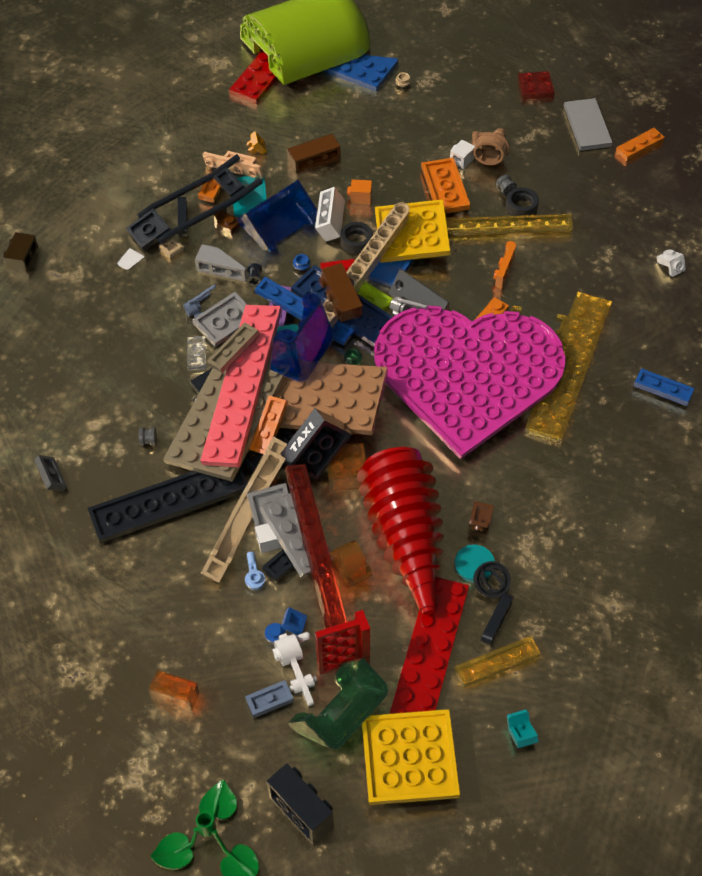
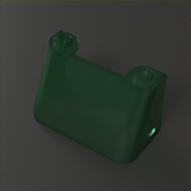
M364 658L344 662L337 669L334 678L342 690L318 716H314L312 713H297L287 724L297 734L328 749L340 748L388 694L386 682Z

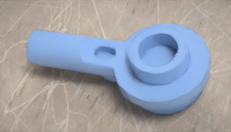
M251 551L247 553L249 572L245 576V583L250 589L258 590L264 585L265 576L261 571L257 570L255 553Z

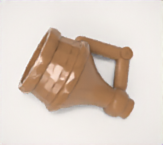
M499 128L494 133L472 132V145L475 146L473 154L476 160L485 165H496L508 156L510 144L505 138L506 132L504 129Z

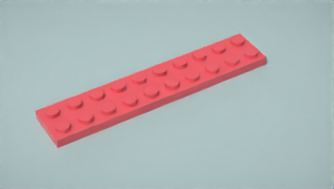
M245 305L240 326L245 322L257 329L260 335L227 368L200 460L202 465L240 467L281 317V306Z

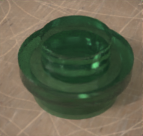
M351 348L344 354V361L347 365H358L362 361V354L359 350Z

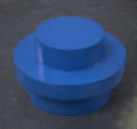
M299 254L293 260V266L297 270H306L311 264L310 259L305 254Z
M272 623L265 629V638L274 644V641L279 640L280 635L286 633L285 629L281 628L279 623Z

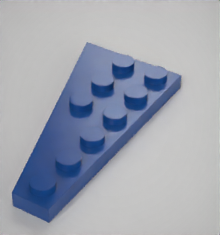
M362 55L359 58L322 72L377 91L398 65V59Z

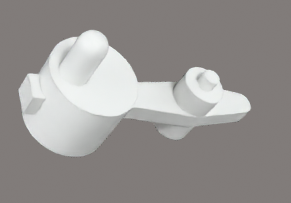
M305 632L297 636L295 634L287 636L285 633L279 636V640L274 641L275 649H272L276 661L280 660L282 666L291 664L296 679L290 681L291 686H288L289 690L293 691L294 694L302 691L308 707L312 706L314 702L309 688L315 686L314 682L317 681L316 676L312 677L311 674L303 676L297 663L298 660L303 659L299 644L308 641L311 638V634Z

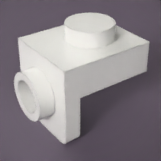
M666 250L663 254L657 256V263L668 266L670 276H675L686 270L684 254L673 250Z

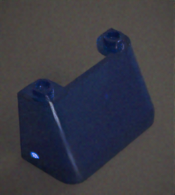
M296 180L236 220L264 251L268 250L271 252L278 247L277 243L303 225L307 224L310 226L315 223L318 210L300 181Z
M309 291L305 293L302 299L304 306L303 315L297 332L283 329L274 337L270 370L299 382L309 378L332 343L334 336L321 298Z

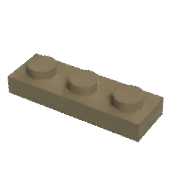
M244 322L207 360L208 365L223 373L260 335L259 331Z

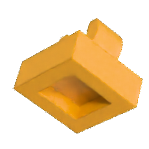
M256 131L250 134L251 140L247 142V145L250 147L248 151L251 154H255L257 151L261 155L266 153L265 140Z

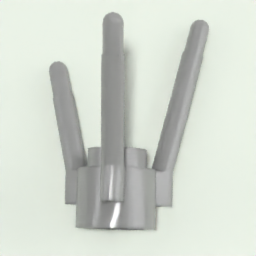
M396 296L390 303V309L393 310L392 315L395 316L408 310V308L426 309L427 305Z

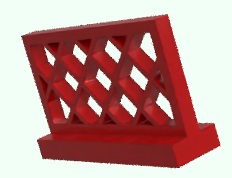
M363 610L355 612V620L315 632L317 666L320 675L359 662L362 669L370 666V626Z

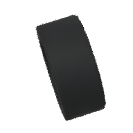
M529 188L513 189L507 196L506 211L517 219L532 218L537 213L539 197L536 192ZM516 200H526L532 205L519 207L513 202Z
M362 222L348 223L342 228L340 234L342 248L350 254L359 255L373 236V231L371 227ZM353 234H361L367 239L362 242H352L347 237Z

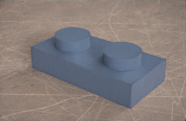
M285 680L245 696L253 718L294 702Z

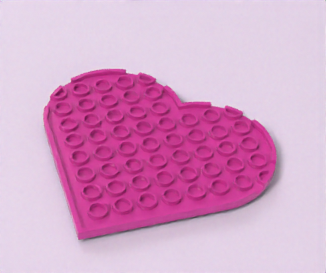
M427 306L426 309L411 308L395 315L382 327L374 346L375 365L388 368L386 384L460 459L551 394L558 386L565 367V354L562 343L556 333L547 324L533 316L526 317L519 315V312L504 311V314L496 315L490 313L470 321L467 317L454 310L451 312L443 310L442 307Z

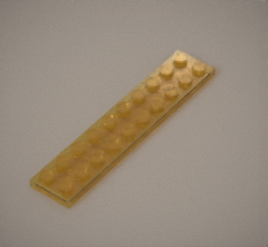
M577 291L560 336L565 354V367L562 378L554 391L533 407L524 433L562 443L612 301Z

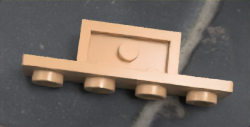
M227 151L224 156L208 152L202 154L205 164L214 168H218L238 154L241 160L228 168L231 172L252 178L263 179L264 177L261 166L257 165L256 157Z

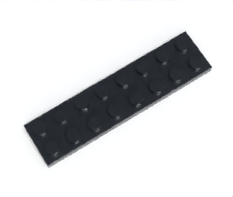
M241 466L233 481L192 471L87 509L101 544L243 493L248 481Z

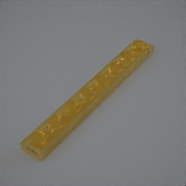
M571 214L446 218L448 236L565 232L573 230Z

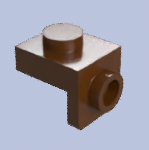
M474 501L469 525L473 526V530L484 532V528L489 529L494 505Z

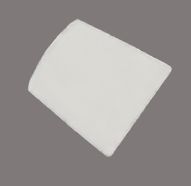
M129 248L117 264L128 270L144 258V256Z

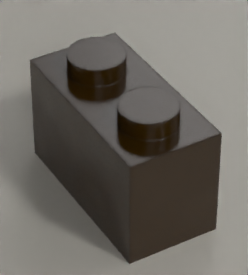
M15 232L13 238L9 241L7 251L3 253V261L7 269L21 272L28 271L38 249L35 235Z

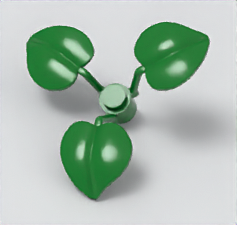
M225 780L215 784L201 799L199 804L200 813L195 819L197 827L193 829L194 834L191 842L189 843V839L185 834L174 832L164 837L150 855L151 859L163 868L170 870L182 869L193 860V852L190 848L195 845L197 836L200 833L204 837L213 835L223 852L227 855L220 863V870L223 876H257L259 871L258 859L250 847L237 844L229 852L216 830V818L218 820H226L237 809L236 797Z

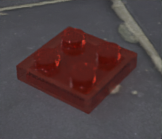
M549 71L518 73L517 79L523 100L554 97L555 92Z

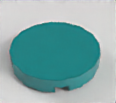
M476 544L467 545L456 554L454 567L456 573L464 581L474 583L473 576L476 569L485 562L495 560L492 553L485 547ZM484 570L485 574L483 576L485 577V579L489 578V576L492 575V573L490 571L486 572V570Z

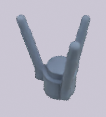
M212 285L195 298L183 304L189 317L193 315L195 318L203 313L199 312L201 310L199 302L211 295L209 292L216 288V285Z

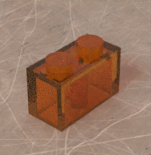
M159 670L156 671L149 687L152 700L192 712L200 693L197 682Z

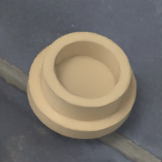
M405 72L399 73L396 77V84L400 87L409 86L411 84L410 75Z

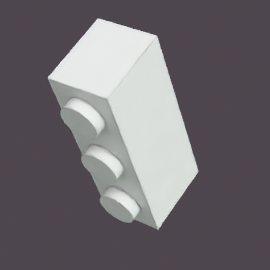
M336 187L321 191L315 229L326 242L340 237L345 199Z

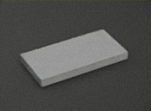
M595 98L564 102V109L580 151L612 147V140Z

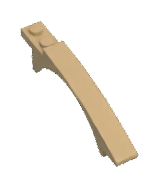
M275 437L271 439L201 572L202 575L217 583L220 582L253 517L247 493L270 486L286 459L280 454L286 447V443Z

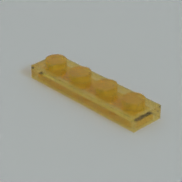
M529 636L454 667V671L462 687L465 688L540 657L541 653L532 637Z

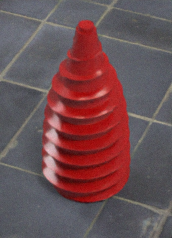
M394 447L370 456L359 469L357 479L361 484L360 493L365 497L363 504L368 510L367 518L373 524L372 532L378 537L377 545L385 551L383 555L385 561L393 564L392 571L394 574L403 577L402 584L409 587L411 596L415 599L422 614L429 615L435 612V584L437 583L435 581V572L441 568L440 565L435 564V561L443 554V550L435 548V546L444 539L442 533L435 532L443 525V520L435 517L440 513L441 506L435 503L439 497V492L433 489L436 484V478L430 475L434 467L430 462L422 459L419 450L412 447Z

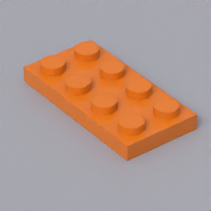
M454 157L421 163L432 201L443 199L445 213L470 210V202Z

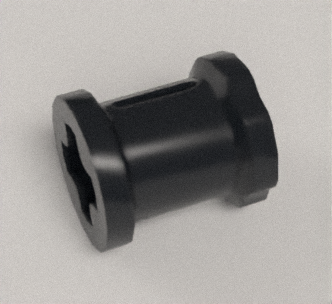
M251 263L247 266L248 277L246 282L250 286L257 287L262 281V266L257 263Z

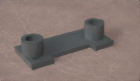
M403 269L399 270L388 294L402 299L404 297L407 300L427 306L442 307L443 310L450 311V302Z

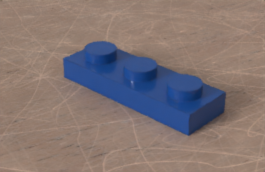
M642 368L634 382V387L685 406L688 405L694 391L693 387Z

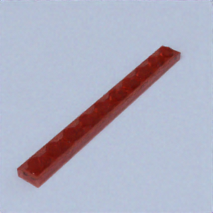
M305 464L286 466L285 473L325 628L333 627L347 622L307 468Z

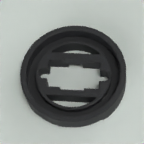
M496 561L483 563L476 569L473 576L477 591L489 599L501 597L504 592L508 591L511 584L508 569ZM484 570L486 572L490 571L497 578L500 590L497 588L494 590L483 576L485 574ZM495 570H497V571L501 574L503 580L501 579V577L498 575V573H497ZM481 581L483 582V584L486 586V588H487L488 590H486V589L482 586Z

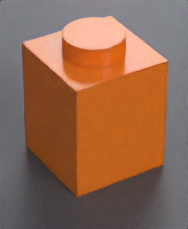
M352 179L351 186H348L347 189L350 204L370 205L372 181Z

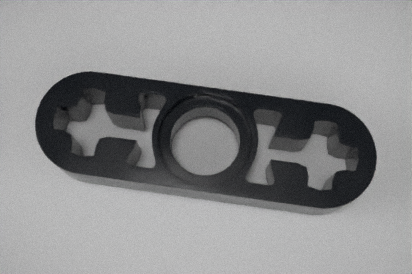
M178 197L177 199L178 226L188 221L187 197ZM188 229L178 233L179 238L188 237Z
M503 593L480 640L481 644L491 647L512 605L514 596Z

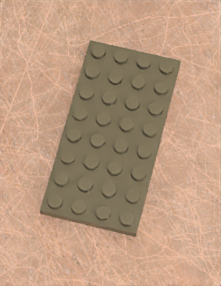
M273 348L271 350L241 464L251 446L268 396H277L296 359L294 353ZM212 368L163 458L166 464L233 481L240 467L202 465L200 462L227 369L220 373Z

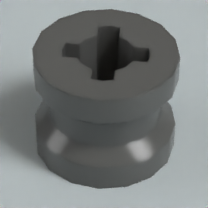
M503 175L497 180L496 187L501 190L504 196H508L510 191L517 188V184L512 181L509 175Z
M140 427V447L146 444L156 446V428L145 429Z

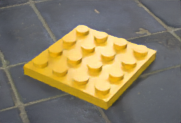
M443 199L406 203L409 206L408 221L383 255L380 263L450 255ZM395 205L375 207L377 229Z
M449 709L361 716L369 805L460 798Z

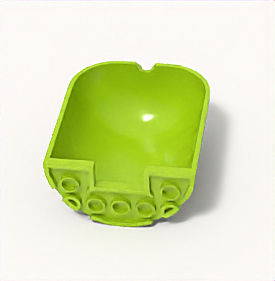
M289 0L245 15L243 17L244 23L240 25V39L254 54L259 53L261 48L268 55L269 70L283 85L359 58L369 50L371 44L366 19L354 0Z

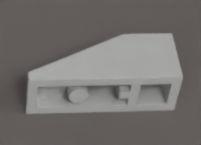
M201 245L195 258L196 271L246 282L247 275L244 266L217 247Z

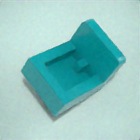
M527 709L507 715L508 731L517 748L539 742L538 735L530 723Z

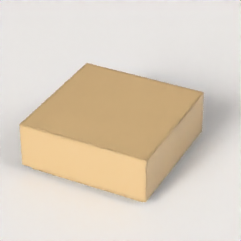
M173 237L164 244L159 245L160 250L169 259L184 251L183 246Z

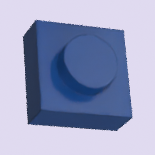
M289 607L285 611L281 628L300 635L303 632L307 615Z

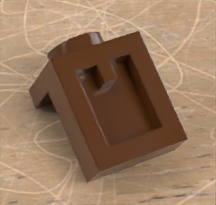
M227 208L214 214L215 227L231 235L241 225V219L227 213Z

